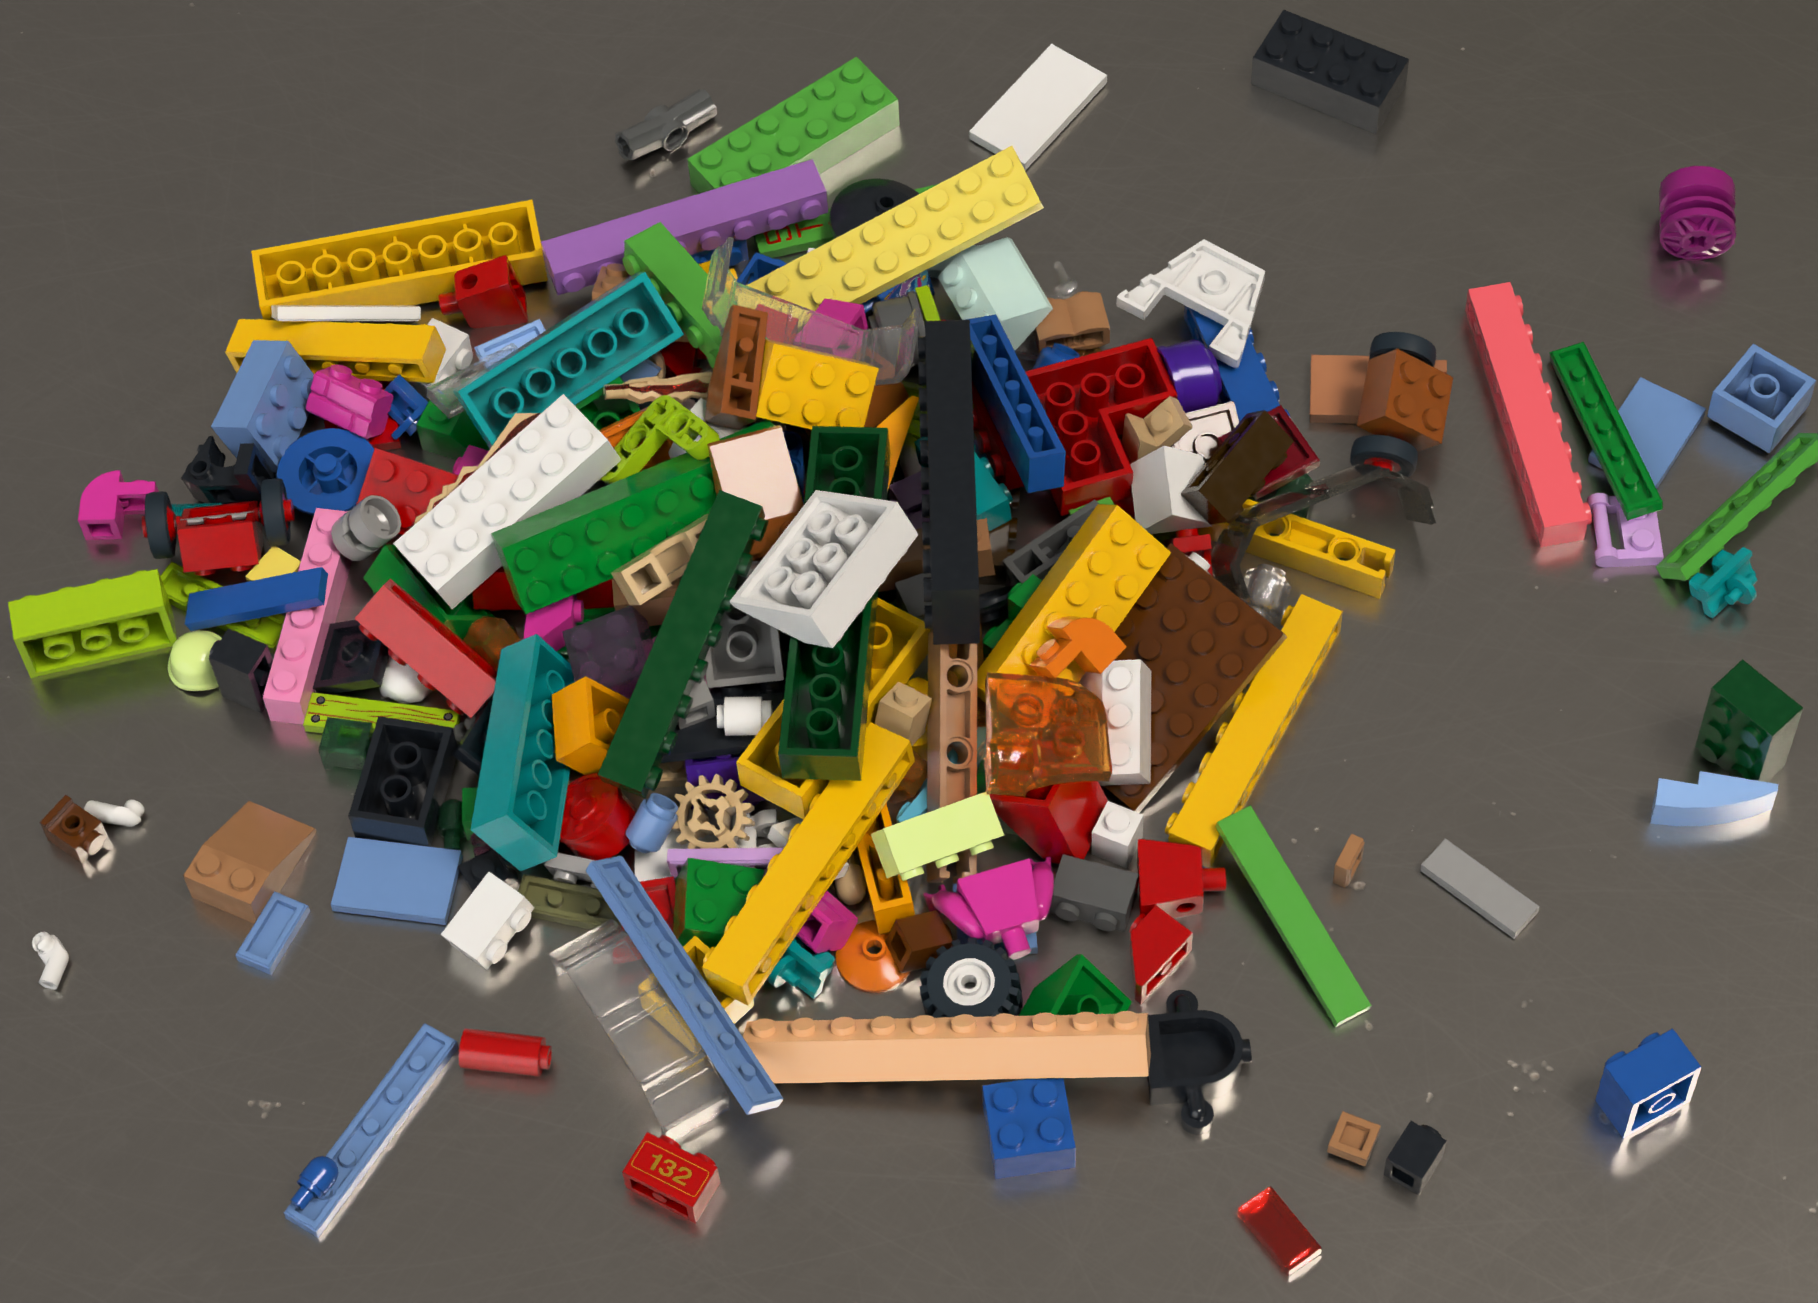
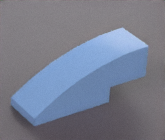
M1703 771L1699 772L1696 784L1659 778L1653 799L1650 824L1708 826L1751 818L1772 810L1778 791V784Z

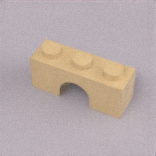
M705 514L611 572L630 606L645 603L672 586L671 583L684 574L709 514Z

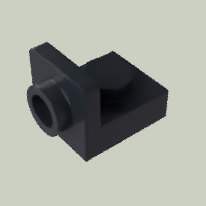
M493 848L458 865L460 874L471 893H473L488 872L509 886L519 882L515 866Z

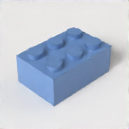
M252 341L211 425V428L236 459L240 444L254 443L272 472H277L281 457L284 456L286 449L298 439L310 414L305 408L308 396L312 392L310 388L314 374L289 341Z

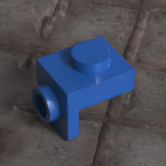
M399 374L384 389V391L394 396L388 414L400 425L391 434L395 440L405 431L411 436L417 430L416 425L428 404V401Z

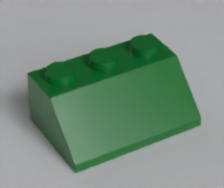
M385 544L363 577L372 588L374 595L391 578L465 643L485 632L497 622V619L489 610L474 609L473 592L455 608L451 609L395 545Z

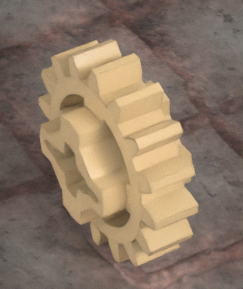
M715 774L712 783H709L708 779L701 775L699 776V786L695 787L691 783L686 782L685 787L688 793L685 796L675 794L674 797L680 802V806L676 812L678 821L675 822L672 830L682 832L676 838L677 843L680 845L690 842L687 849L739 848L736 843L739 838L749 841L750 837L744 832L745 827L755 826V822L746 817V814L755 809L751 803H743L749 795L744 789L735 792L737 783L734 780L730 779L723 785V777ZM717 792L726 796H721L715 800L707 798L705 794ZM693 805L694 809L692 819L688 821L689 811L691 806ZM704 805L716 812L715 817L720 829L708 822L709 816ZM736 814V822L731 830L732 816ZM707 835H715L719 841L703 842L698 839L700 837L703 839Z

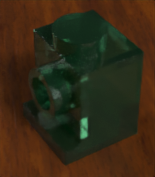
M327 717L318 749L324 769L332 770V767L335 766L362 770L374 732L372 723Z

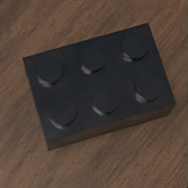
M378 716L348 815L355 838L431 847L456 761V757L452 755L457 747L453 728Z

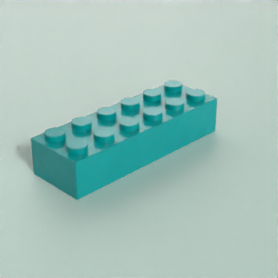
M637 272L452 391L490 449L515 413L541 414L563 394L576 405L604 387V385H607L683 336L684 333L646 272ZM540 414L534 415L517 425L494 454Z
M538 634L501 649L470 829L519 871L557 857L570 767L556 761L552 694L584 677L583 674Z

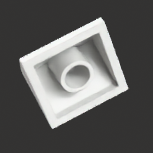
M1162 446L1130 464L1133 470L1131 487L1135 520L1150 534L1212 527L1181 495L1182 491L1204 466L1203 455Z

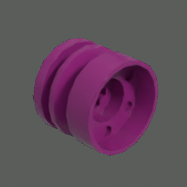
M1690 166L1680 168L1665 177L1659 189V211L1661 213L1659 237L1663 249L1673 256L1683 259L1703 260L1721 255L1732 247L1736 238V215L1734 213L1736 199L1735 185L1728 174L1710 166Z

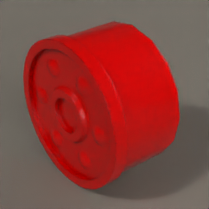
M598 773L582 776L568 785L559 841L564 843L576 857L590 860L611 858L619 854L629 844L626 830L637 809L622 793L620 788L602 782Z

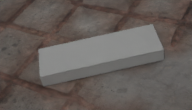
M1446 838L1421 864V872L1513 939L1519 935L1539 911V905Z

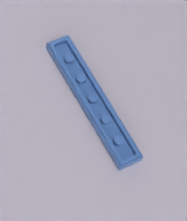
M426 1023L423 1024L326 1155L338 1167L336 1182L325 1196L322 1195L320 1199L313 1197L304 1210H301L291 1202L284 1212L287 1220L317 1238L320 1237L459 1048L456 1040Z

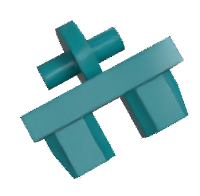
M1742 547L1736 554L1721 550L1711 563L1714 573L1711 577L1703 573H1696L1689 580L1690 593L1702 602L1705 615L1714 618L1728 604L1733 605L1736 601L1750 604L1757 597V592L1753 585L1758 579L1750 563V558L1753 556L1751 550Z
M796 936L769 975L768 982L775 988L787 982L794 988L796 986L814 999L821 994L824 981L832 972L835 958L828 951L810 954L805 950L806 944Z

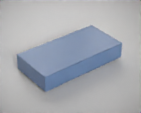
M274 891L237 951V960L272 975L309 915V906Z

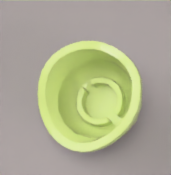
M206 630L187 632L175 641L168 661V673L176 687L185 691H205L219 687L209 661V654L213 644L217 640L222 639L219 635Z

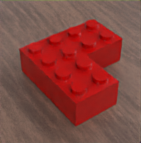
M1153 338L1025 371L1066 451L1064 487L1050 489L1060 515H1067L1069 510L1084 506L1094 499L1098 501L1110 496L1112 501L1115 502L1131 497L1133 470L1118 438V435L1123 434L1125 414L1129 413L1144 419L1169 396L1176 399L1178 396Z

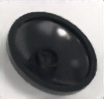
M880 178L865 179L847 186L836 196L831 206L829 223L834 239L919 195V193L900 182Z

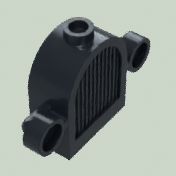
M1176 990L1167 998L1166 1013L1148 1015L1151 1058L1147 1084L1150 1106L1185 1103L1181 1110V1124L1187 1132L1201 1135L1210 1130L1214 1117L1212 1106L1205 1100L1221 1097L1234 1087L1239 1079L1242 1064L1252 1062L1250 1040L1242 1039L1236 1026L1223 1015L1213 1011L1198 1010V1000L1192 992Z

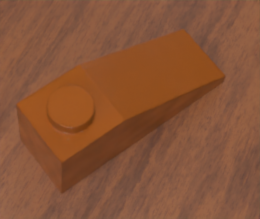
M734 304L730 307L708 386L704 422L740 430L756 420L768 312Z

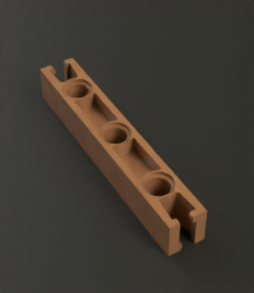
M933 631L928 633V697L932 698L928 714L927 813L977 795V644H958L957 658L951 659L949 657L948 644L933 645ZM948 670L956 674L958 678L957 687L952 686L947 680ZM947 747H952L956 751L958 756L957 764L949 761L946 754ZM970 849L957 853L959 861H956L957 876L953 877V884L957 883V879L977 874V854L972 856ZM935 861L928 863L927 882L943 883L944 880L949 879L950 871H946L947 865L937 868Z

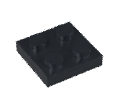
M356 620L331 623L313 689L322 694H336L381 687L389 658V648L379 639L373 641L364 635L359 629L360 623Z

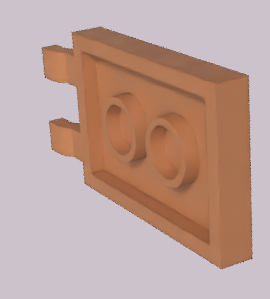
M1311 355L1310 423L1357 424L1369 356ZM1435 360L1434 368L1447 374V360Z

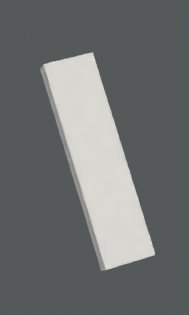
M271 305L272 318L277 321H419L421 319V307L415 305Z

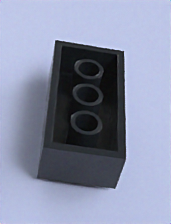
M1283 10L1253 56L1251 84L1377 134L1406 87L1409 59Z

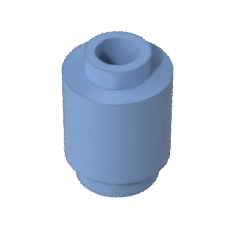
M652 793L648 799H644L626 830V836L629 839L630 845L642 853L659 851L677 820L676 812L678 806L676 803L659 793Z

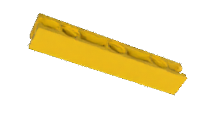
M1250 499L1244 502L1242 505L1244 507L1243 512L1233 522L1198 528V535L1210 534L1212 541L1378 599L1381 598L1385 588V577L1390 578L1393 571L1395 549ZM1269 534H1278V536H1271ZM1338 558H1347L1349 560L1344 561Z

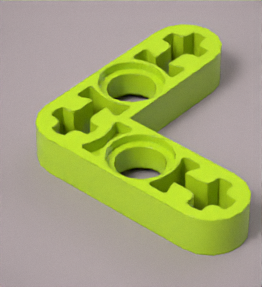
M662 395L650 404L614 447L622 460L607 472L601 480L606 485H609L640 472L667 438L697 460L709 457L707 444L719 441V435L706 422L669 395ZM686 423L684 428L681 431H679L680 428ZM699 435L701 437L698 442L694 441ZM645 438L643 443L639 447H637L639 443Z

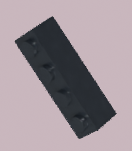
M786 679L708 688L714 701L716 716L681 730L677 724L674 732L678 733L675 747L670 755L664 754L661 763L742 754L756 735L725 736L724 728H717V705H724L725 697H762V700H772V711L774 712L784 699Z

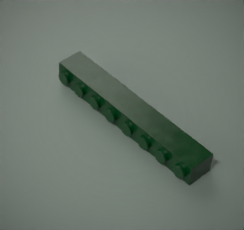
M719 490L599 770L598 776L602 782L645 799L649 789L652 791L656 790L663 773V769L659 768L664 754L670 755L678 738V733L674 732L679 718L686 719L691 709L693 697L689 696L695 682L699 684L702 682L707 671L708 662L704 659L709 648H716L723 632V626L719 625L725 611L730 613L733 609L729 601L737 592L735 586L740 576H747L752 565L753 555L749 553L754 542H761L766 532L768 520L764 519L766 515L763 506Z

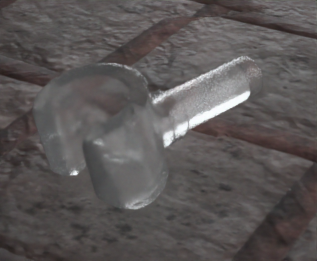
M1057 261L1054 263V268L1061 284L1055 287V294L1058 299H1067L1077 293L1078 284L1075 279H1070L1067 276L1062 262Z

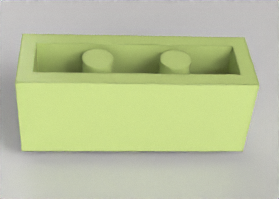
M988 791L871 833L886 878L900 874L902 881L924 874L922 866L935 861L937 868L959 861L958 852L970 849L973 856L992 849L994 846L991 840L1004 836Z

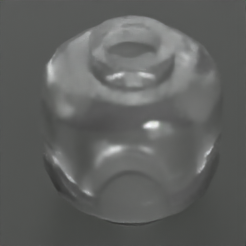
M1258 564L1257 568L1249 569L1245 573L1237 596L1265 619L1277 618L1284 611L1291 591V584L1285 578L1286 573L1281 569L1267 564Z

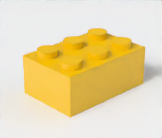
M765 339L756 417L811 430L812 426L864 427L879 368L866 362Z

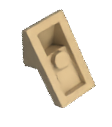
M1169 396L1144 419L1129 413L1125 414L1122 445L1133 463L1162 446L1171 447L1193 427L1179 400Z

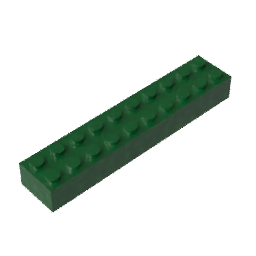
M812 426L804 505L815 490L887 500L891 458L888 428ZM879 588L833 648L807 644L790 636L778 751L782 778L861 781Z

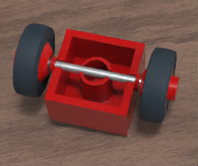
M279 478L262 481L259 506L258 501L187 508L183 510L182 516H175L167 492H151L146 494L145 516H142V530L144 538H148L150 550L155 559L175 556L176 535L178 534L184 573L194 572V575L204 576L215 573L216 569L230 567L232 571H246L252 569L260 561L264 545L261 523L265 527L269 545L279 546L290 543V522L294 521V508L292 499H287L284 482Z

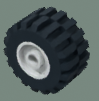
M968 938L967 944H960V939L951 941L952 948L947 950L943 945L936 950L937 959L930 956L927 960V971H922L920 977L922 986H919L925 1015L934 1018L955 1017L961 1014L987 1017L1003 1013L1019 1016V1008H1023L1019 974L1013 959H1008L1007 952L1002 947L995 950L993 942L985 940L980 945L977 942V938Z

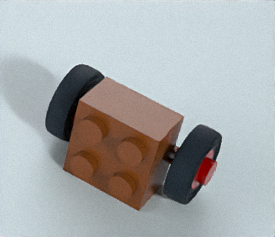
M1386 332L1375 336L1371 343L1357 426L1374 435L1357 438L1352 445L1350 454L1351 465L1363 474L1389 480L1408 478L1415 472L1418 452L1442 444L1453 377L1434 368L1436 348L1427 339L1405 332Z

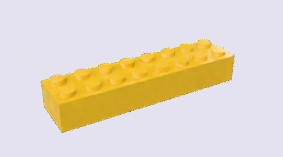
M533 200L251 251L259 307L264 320H274L272 318L271 305H418L439 301L440 294L455 291L454 275L457 271L507 255L521 285L548 281Z

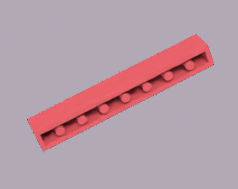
M1511 282L1468 289L1465 312L1540 547L1584 540L1587 525L1592 523L1591 509L1587 502L1583 503L1580 495L1582 492L1579 473L1573 472L1570 465L1572 462L1570 445L1568 442L1562 441L1560 434L1562 432L1561 418L1558 412H1553L1551 388L1548 382L1543 383L1541 376L1543 370L1539 353L1533 352L1531 346L1533 344L1532 330L1530 325L1524 324L1522 319V299L1520 295L1515 296Z

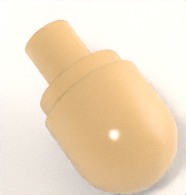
M852 853L847 860L849 867L845 876L834 880L838 899L848 905L861 902L867 890L862 867L855 864L854 853Z

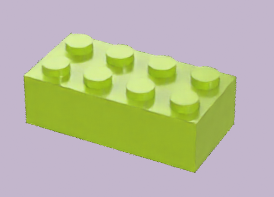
M158 569L140 570L127 576L100 579L95 583L77 587H64L55 592L37 596L28 595L19 600L8 602L13 639L30 678L172 647L177 640L173 610Z

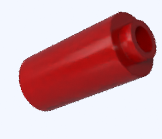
M465 1028L462 1033L459 1047L460 1068L536 1077L541 1076L543 1069L549 1070L552 1046L546 1045L545 1037Z

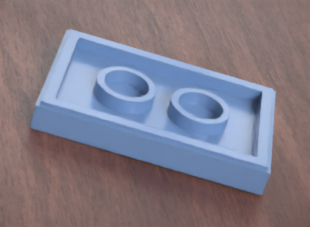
M1640 377L1618 412L1657 489L1703 419L1706 408ZM1592 450L1589 454L1588 462L1602 469Z
M348 837L331 901L332 911L447 925L459 875L458 865L462 863L463 859L461 850Z

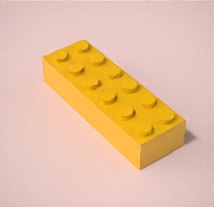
M1097 504L978 669L977 696L1021 733L1041 736L1086 673L1075 660L1056 678L1040 677L1032 669L1030 664L1038 657V649L1047 641L1055 639L1053 634L1047 629V626L1059 618L1074 616L1100 620L1115 632L1171 552L1118 505Z
M880 598L877 601L866 728L870 722L875 724L879 701L898 682L906 684L928 654V633L930 629H925V622ZM783 699L736 761L742 787L804 819L809 812L811 801L816 794L823 792L830 780L782 778L778 751Z

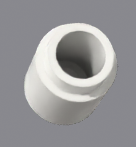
M725 697L724 705H717V728H724L725 736L757 735L773 714L772 700H762V697Z

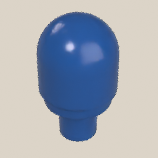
M326 1156L312 1159L299 1175L300 1178L297 1183L300 1188L290 1201L301 1210H304L313 1197L320 1199L322 1195L325 1196L337 1180L338 1167L336 1163Z

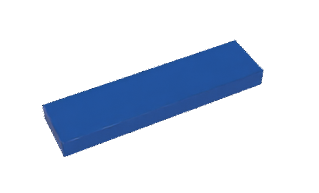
M323 567L189 593L185 626L190 631L322 606L325 601L328 573Z

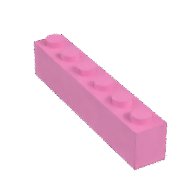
M316 508L298 571L318 567L324 568L328 573L325 601L322 606L286 613L263 695V701L270 721L303 725L312 692L316 693L313 685L328 629L331 623L336 622L352 560L344 557L333 543L331 535L332 526L348 511Z

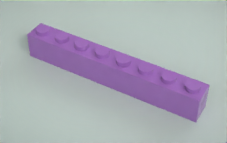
M811 159L542 241L545 264L557 295L576 292L584 287L594 285L602 266L607 267V265L614 263L623 264L624 240L659 222L692 255L828 213L827 191L814 161Z

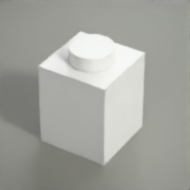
M1107 801L1092 831V855L1128 868L1137 850L1138 839L1143 838L1144 815Z

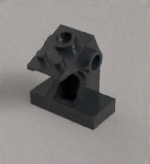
M209 436L203 445L198 446L197 455L188 464L185 473L181 477L193 497L207 504L222 503L223 505L258 501V506L261 501L262 481L276 478L254 443L240 444L236 464L224 467L226 456L224 453H221L213 436Z

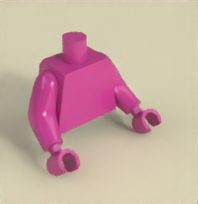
M1045 857L1046 861L1038 863L1028 858L957 879V892L946 891L945 886L942 884L938 886L939 892L935 894H927L926 892L923 894L929 912L937 910L939 914L943 913L954 925L971 938L981 939L983 943L985 940L991 941L993 944L1003 942L1009 959L1022 958L1031 952L1026 935L1038 931L1039 921H1043L1050 911L1054 891L1051 857Z

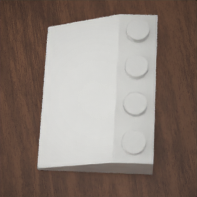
M815 490L729 602L733 607L804 643L833 648L841 640L857 615L863 611L867 602L879 586L884 583L888 574L900 558L906 554L908 548L919 534L898 502Z

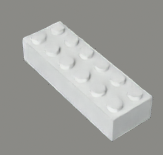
M563 394L393 544L449 607L453 609L502 566L491 533L580 497L622 459L608 439Z

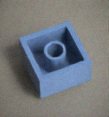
M1752 344L1713 391L1707 417L1770 454L1809 406L1816 380L1759 346Z

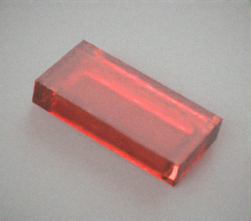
M1271 1186L1238 1208V1215L1288 1276L1321 1254L1322 1247Z

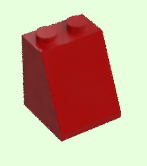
M1015 738L986 789L989 792L997 816L1044 860L1045 857H1051V863L1060 864L1063 854L1084 860L1092 845V831L1108 801L1081 747Z

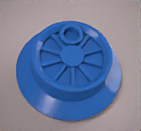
M329 428L313 431L300 437L286 449L278 464L277 478L282 479L284 482L287 499H292L293 507L301 512L314 516L316 508L350 511L357 504L374 448L365 438L348 430Z

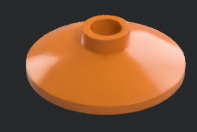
M875 920L857 924L841 950H836V965L841 977L855 989L869 993L891 990L904 982L910 972L901 974L885 943L889 932L879 935ZM871 947L881 948V951L877 954H871L867 950Z

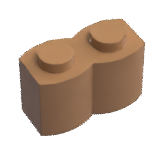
M1081 291L1067 299L1047 298L1053 310L1033 331L1038 353L1044 347H1053L1054 343L1079 350L1093 349L1110 343L1108 318L1101 293Z

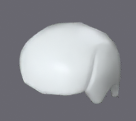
M389 655L381 687H379L380 693L384 698L390 697L398 703L409 704L422 701L432 693V690L425 687L418 680V673L408 664L406 666L400 665Z

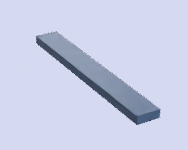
M617 856L591 861L586 872L746 1115L777 1108L784 1098L624 858Z

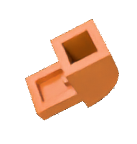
M1074 616L1062 617L1047 626V629L1053 634L1055 639L1047 641L1038 649V657L1030 666L1040 677L1056 678L1075 660L1084 672L1101 674L1127 646L1107 624L1100 620Z

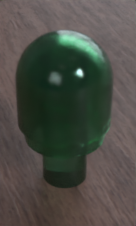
M449 799L443 802L438 810L437 829L439 830V835L444 837L445 849L460 850V838L466 836L462 824V801L458 799Z

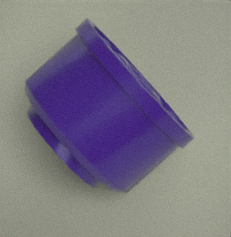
M1196 339L1166 347H1157L1177 392V399L1185 413L1217 405L1218 397L1222 391V383L1216 359L1210 349L1206 348L1203 343Z

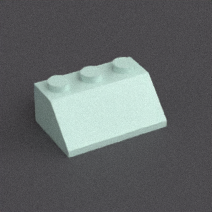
M1008 237L959 252L938 276L962 320L996 314L1014 351L1053 310L1052 305L1015 243Z

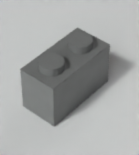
M1063 854L1054 879L1050 913H1054L1066 921L1080 920L1092 923L1104 931L1118 930L1125 932L1138 893L1139 874Z

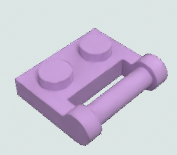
M1594 493L1586 499L1593 515L1597 550L1594 554L1597 566L1605 568L1658 565L1663 560L1657 511L1627 521L1616 496ZM1616 513L1622 549L1616 550V548L1612 547L1607 514Z

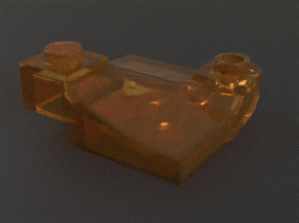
M987 672L985 680L986 758L984 761L987 794L1026 796L1027 791L1054 784L1081 781L1109 782L1112 774L1108 726L1105 707L1099 697L1082 684L1064 678Z

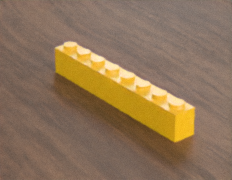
M1303 594L1300 595L1295 606L1289 605L1281 620V626H1283L1281 631L1287 636L1286 640L1248 683L1250 687L1246 694L1241 692L1236 698L1232 708L1234 716L1230 723L1223 722L1216 736L1215 743H1217L1214 752H1207L1203 757L1199 767L1201 775L1196 783L1190 782L1182 797L1184 805L1180 813L1173 812L1165 828V834L1169 835L1168 842L1200 847L1202 866L1211 868L1225 843L1215 827L1216 823L1244 808L1341 631L1343 611Z
M870 722L865 734L861 781L830 780L823 792L815 795L806 817L801 824L798 823L792 828L788 837V843L784 849L770 860L764 878L759 885L756 884L750 889L744 907L737 916L734 915L728 921L724 936L716 947H711L706 953L702 969L709 987L749 1006L915 762L910 740Z

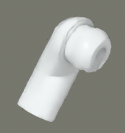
M132 799L126 801L124 807L94 800L88 801L84 807L85 811L103 823L127 827L139 824L141 822L140 817L144 814V806Z
M40 932L32 940L33 949L38 952V955L45 963L39 984L45 988L55 990L58 988L69 961V954L55 935H50L48 932Z

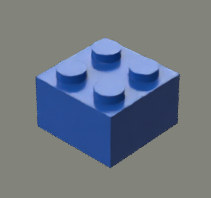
M1673 1028L1662 1035L1658 1032L1653 1033L1643 1039L1638 1048L1627 1054L1625 1051L1618 1052L1605 1062L1595 1101L1624 1139L1690 1102L1701 1065Z
M1063 1078L1024 1079L982 1085L983 1108L995 1179L1076 1168V1147Z

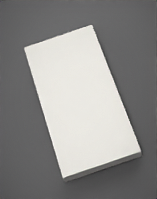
M1051 44L969 131V139L994 154L1013 146L1026 171L1106 85L1107 75Z

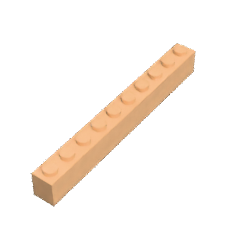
M1121 1011L1116 1014L1080 1012L1076 1015L1039 1013L1035 1016H1014L1003 1013L987 1017L961 1014L955 1017L939 1018L929 1015H920L915 1018L879 1016L874 1019L839 1017L834 1020L798 1018L794 1021H773L772 1019L763 1018L756 1021H747L743 1034L744 1040L773 1083L1148 1077L1151 1058L1148 1013H1135L1132 1011Z

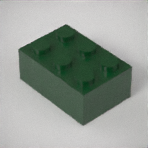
M1742 659L1711 688L1695 746L1705 759L1717 763L1729 773V776L1768 782L1786 764L1803 707Z

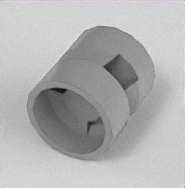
M376 495L368 496L334 523L331 532L333 543L344 557L352 561L365 560L399 533L401 520L395 506L387 499Z

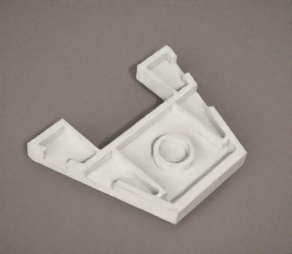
M1203 239L1169 261L1167 268L1156 275L1149 274L1141 279L1140 285L1133 290L1121 292L1117 296L1116 306L1145 320L1164 295L1178 301L1224 326L1209 345V349L1216 359L1237 369L1241 362L1264 284L1265 270Z

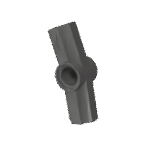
M704 89L695 91L669 108L666 105L656 106L647 114L644 121L616 133L615 143L619 149V154L628 161L630 159L634 160L662 146L668 151L675 150L686 141L690 131L716 116L717 108L711 96Z

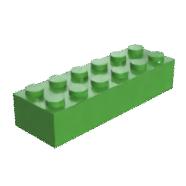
M855 57L688 158L690 184L700 194L813 159L820 175L900 126L898 98L858 57Z

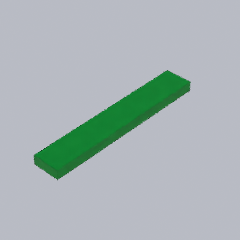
M1581 342L1549 352L1550 362L1627 521L1662 510L1663 501L1585 343Z

